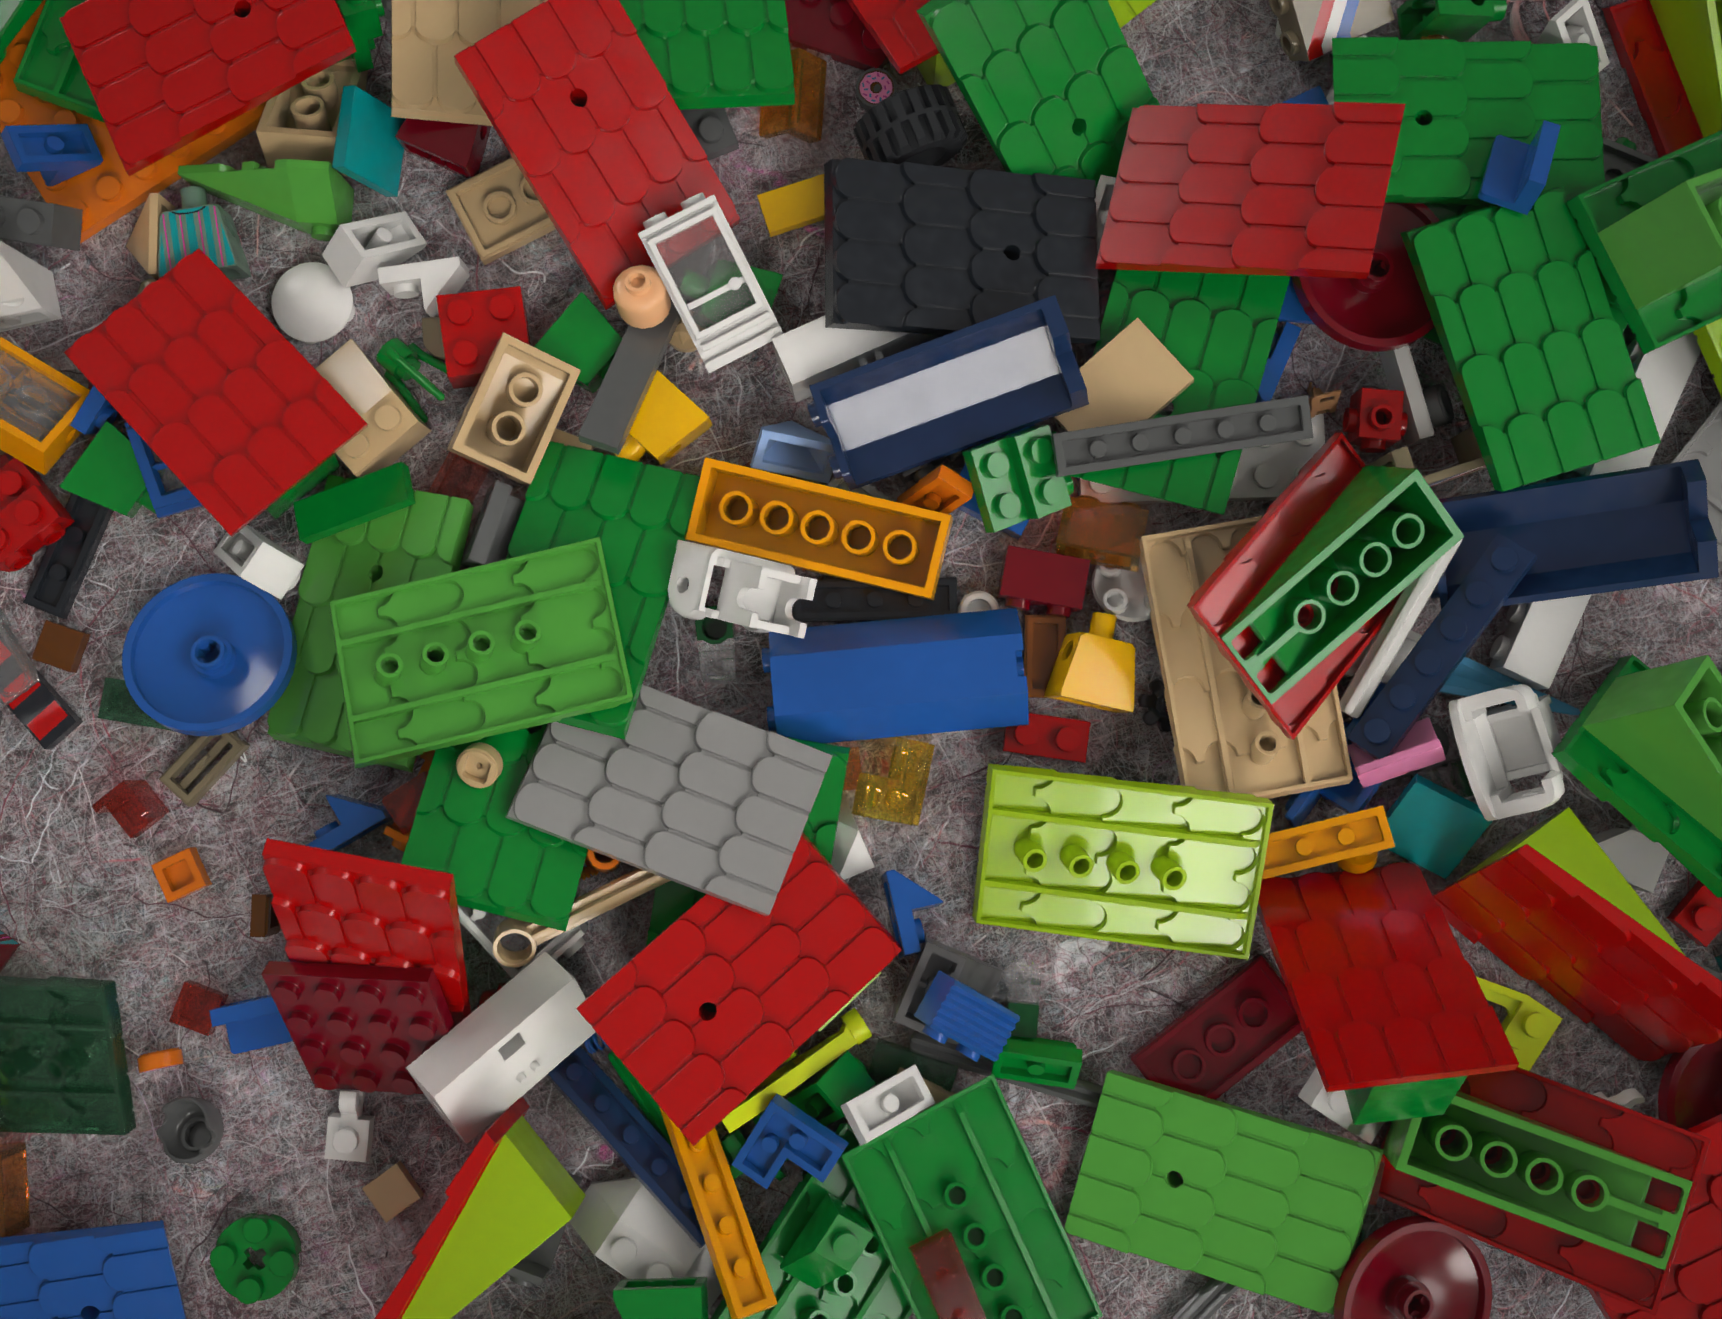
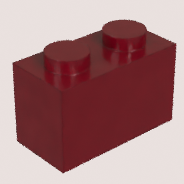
M1008 545L1004 553L997 599L1006 600L1005 607L1029 611L1031 604L1046 607V614L1070 618L1071 612L1077 613L1082 610L1091 560Z

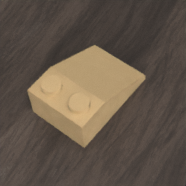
M350 58L331 65L269 99L256 129L267 167L274 168L275 160L329 161L332 164L343 86L356 85L366 91L368 70L358 73Z
M502 333L461 415L446 450L520 484L531 485L581 370L506 333Z
M352 338L315 368L368 424V427L336 452L355 476L361 477L392 465L431 432L430 428L419 418Z

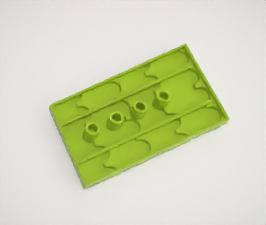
M988 763L982 816L983 823L978 854L979 861L974 892L975 899L972 917L976 923L1249 960L1274 803L1268 798L1256 797L1253 794L1200 790L1192 786L1116 780L1113 777L1057 772L1055 769Z

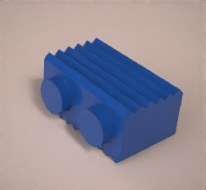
M941 970L938 971L914 1014L916 1018L926 1024L922 1032L942 1044H945L948 1038L958 1042L955 1049L978 1062L981 1055L994 1062L999 1060V1054L1003 1052V1046L1007 1044V1039L1011 1037V1031L1015 1029V1024L1020 1021V1016Z

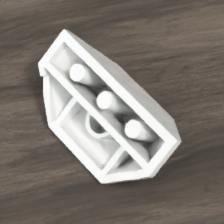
M636 1177L592 1182L585 1192L584 1200L573 1218L569 1221L592 1253L627 1279L707 1277L709 1311L722 1289L707 1245L705 1244L702 1248H699Z

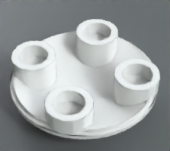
M307 262L292 267L281 276L272 293V312L277 324L286 334L305 344H315L332 338L355 315L351 288H344L327 264Z
M1125 545L1105 551L1101 554L1092 576V590L1099 606L1106 613L1127 622H1141L1151 619V609L1140 559L1141 551L1139 545Z

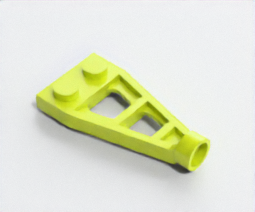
M1476 976L1486 1000L1499 1004L1507 1010L1508 1014L1501 1026L1519 1062L1517 1067L1530 1071L1563 1018L1529 995Z
M852 1008L840 1016L843 1024L839 1031L773 1072L757 1086L744 1101L722 1120L728 1132H733L763 1112L776 1093L784 1097L856 1044L860 1045L872 1037L869 1028L858 1011Z

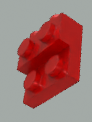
M16 458L11 459L0 468V570L13 572L27 566L33 559L31 555L44 545L53 544L61 539L65 534L64 529L75 521L37 472Z

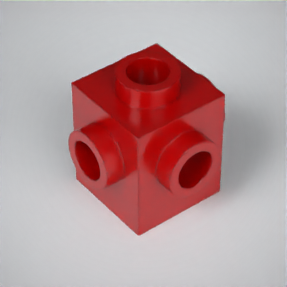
M1362 387L1350 396V407L1345 409L1342 422L1343 432H1348V442L1351 445L1360 446V451L1365 453L1386 452V448L1399 442L1401 437L1405 435L1408 424L1407 413L1402 412L1404 391Z

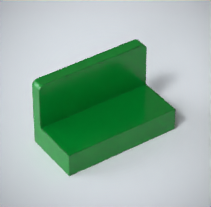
M1011 1036L1007 1039V1044L1003 1046V1052L999 1054V1060L995 1062L991 1060V1074H994L995 1078L1075 1089L1082 1066V1049H1077L1076 1045L1071 1042L1038 1037L1035 1039Z

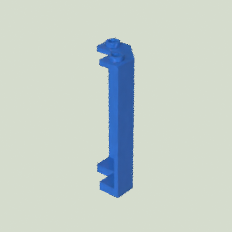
M1017 608L807 627L804 639L769 632V648H762L764 673L771 672L773 706L767 707L769 731H777V734L784 737L819 743H835L1029 725L1027 676H1024L1022 651L1024 650L1023 637Z

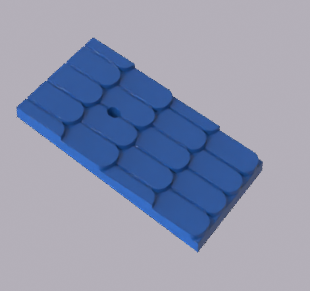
M164 1221L0 1237V1319H187Z

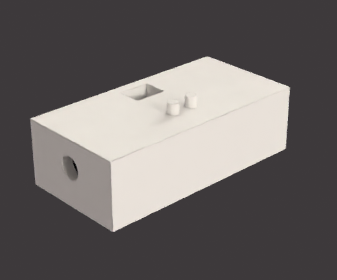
M824 315L773 338L772 343L776 360L797 403L812 396L809 388L812 384L944 335L825 328Z
M544 952L451 1029L448 1034L444 1035L408 1065L406 1069L439 1116L468 1144L596 1031L576 1009L586 999L577 981L550 955Z

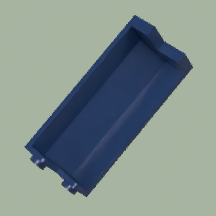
M1055 295L812 384L809 388L814 401L807 403L814 426L816 428L823 426L830 438L835 453L828 456L836 480L843 478L850 491L1089 405L1087 388L1072 351L1070 333Z
M1698 459L1520 486L1504 492L1494 490L1439 499L1465 536L1430 596L1431 599L1440 598L1441 610L1498 533L1537 554V560L1503 606L1719 577L1717 539L1708 518L1707 480Z

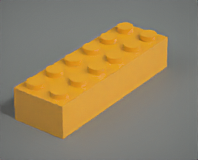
M705 457L685 539L697 544L934 600L953 518L949 514Z

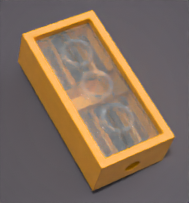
M1 336L0 449L46 475L81 434L80 431L70 426L90 390Z

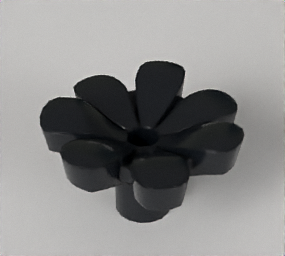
M1155 679L1149 684L1152 694H1141L1138 698V704L1149 710L1142 717L1144 723L1151 726L1158 721L1160 731L1167 733L1171 731L1164 696L1165 687L1162 681Z

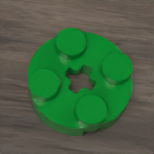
M249 1213L234 1221L221 1233L216 1247L211 1252L210 1264L214 1268L219 1283L229 1294L236 1297L241 1303L253 1304L256 1301L267 1300L276 1296L294 1280L299 1270V1253L302 1251L301 1241L297 1231L283 1217L275 1214L268 1216L265 1214ZM250 1247L254 1251L261 1248L265 1250L266 1255L262 1259L265 1266L260 1267L258 1264L253 1265L249 1260Z

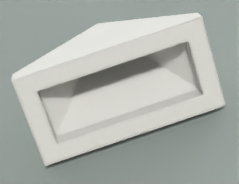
M843 791L831 865L845 880L875 866Z

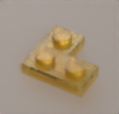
M896 737L888 777L860 772L851 814L918 826L935 745Z

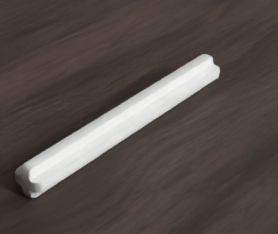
M1463 538L1403 590L1339 702L1342 712L1353 718L1361 717Z

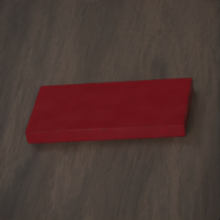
M1257 954L1128 1057L1146 1080L1216 1100L1303 1030L1285 984L1262 955Z

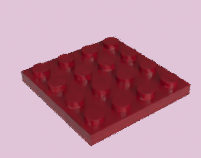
M269 961L261 975L315 1088H322L324 1090H360L366 1093L377 1091L401 1093L404 1095L424 1094L406 1067L455 1027L454 1020L433 968H395Z

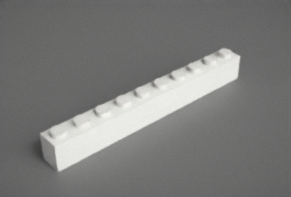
M1693 332L1645 355L1636 338L1627 347L1636 378H1641L1660 440L1701 351L1696 341L1698 339L1697 335L1694 336ZM1659 444L1573 470L1576 472L1574 478L1649 467ZM1592 594L1511 605L1506 619L1510 622L1505 633L1500 635L1491 647L1490 657L1493 659L1489 668L1536 690L1549 689Z

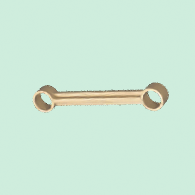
M639 868L574 899L566 931L671 880ZM508 918L502 921L495 930L493 940L494 957L499 963L507 967L517 968L524 966L534 958L536 946L565 931ZM518 933L527 937L531 943L524 950L510 951L501 945L500 939L507 934Z

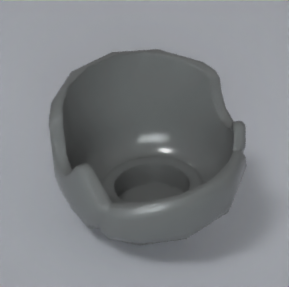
M178 1096L163 1106L162 1112L165 1114V1119L160 1128L156 1130V1133L163 1143L165 1154L175 1163L197 1164L210 1156L218 1148L224 1132L223 1118L220 1110L210 1101L197 1097Z

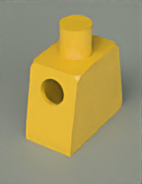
M657 370L620 454H613L617 457L639 461L647 452L662 465L709 430L713 424L710 417Z
M1093 612L1089 633L1077 632L1065 636L1044 697L1112 713L1133 712L1135 647L1131 643L1113 639L1117 620L1116 616Z

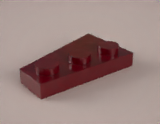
M785 0L788 36L792 47L807 51L808 48L829 55L834 61L864 71L871 68L883 69L889 61L846 0Z

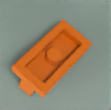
M941 464L920 479L914 486L898 496L896 502L950 514L972 499L974 490L970 481L960 476L956 471Z

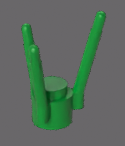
M392 338L379 350L376 361L386 370L384 377L396 387L407 404L426 423L428 421L427 415L401 379L407 381L413 378L437 400L442 401L445 395L419 372L421 362L418 360L420 359L447 374L446 363L424 352L415 343L407 346L401 339Z

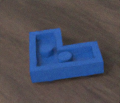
M776 1093L731 1165L765 1189H768L788 1158L824 1183L849 1143Z

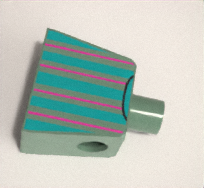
M198 186L182 188L180 190L182 209L166 211L160 215L159 278L175 267L182 258L192 254L198 248L212 260L229 280L251 277V272L231 215L218 204H208L204 188Z

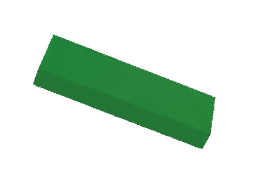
M402 462L293 502L299 540L307 544L416 504L409 466Z

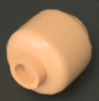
M646 265L631 266L622 271L616 278L613 285V297L624 322L635 328L646 329L652 328L664 321L671 308V298L655 268Z

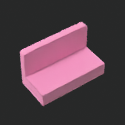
M1429 717L1417 721L1394 753L1387 757L1376 760L1353 744L1347 746L1363 788L1446 760L1440 739L1437 738Z

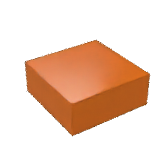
M196 847L187 848L151 865L167 903L175 902L212 885Z

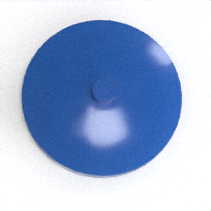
M211 573L192 576L160 591L137 614L129 628L123 646V676L128 691L135 703L162 726L175 732L192 736H214L230 733L260 718L282 696L291 680L296 664V635L288 614L272 594L236 575Z

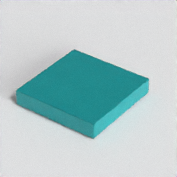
M356 85L343 86L332 168L385 197H398L404 148L395 136L407 118L391 117V107Z
M1416 774L1386 813L1395 847L1388 850L1446 879L1492 821H1487L1484 818L1477 804Z

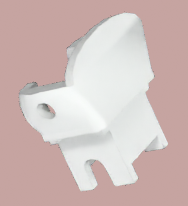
M677 540L676 553L668 584V596L673 610L684 618L702 620L705 617L742 625L751 632H776L804 639L807 624L793 618L792 607L798 599L813 601L817 579L795 575V571L790 565ZM714 565L726 568L716 610L705 607Z
M1526 684L1502 687L1449 701L1451 724L1461 760L1476 802L1487 821L1544 809L1559 801L1565 792L1561 770L1563 765L1551 754L1558 743L1561 742L1549 705L1552 703L1550 695L1538 697L1531 687ZM1513 700H1515L1516 706H1512V704L1491 709L1488 712L1486 710V707L1510 702ZM1550 771L1541 780L1542 787L1511 793L1512 787L1509 780Z

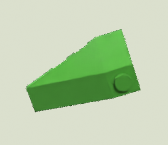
M275 160L274 168L263 167L255 161L242 162V170H236L233 167L220 163L178 166V175L191 186L202 187L210 195L310 234L312 238L320 241H330L340 224L352 222L354 189L336 169L332 168V164L329 161Z

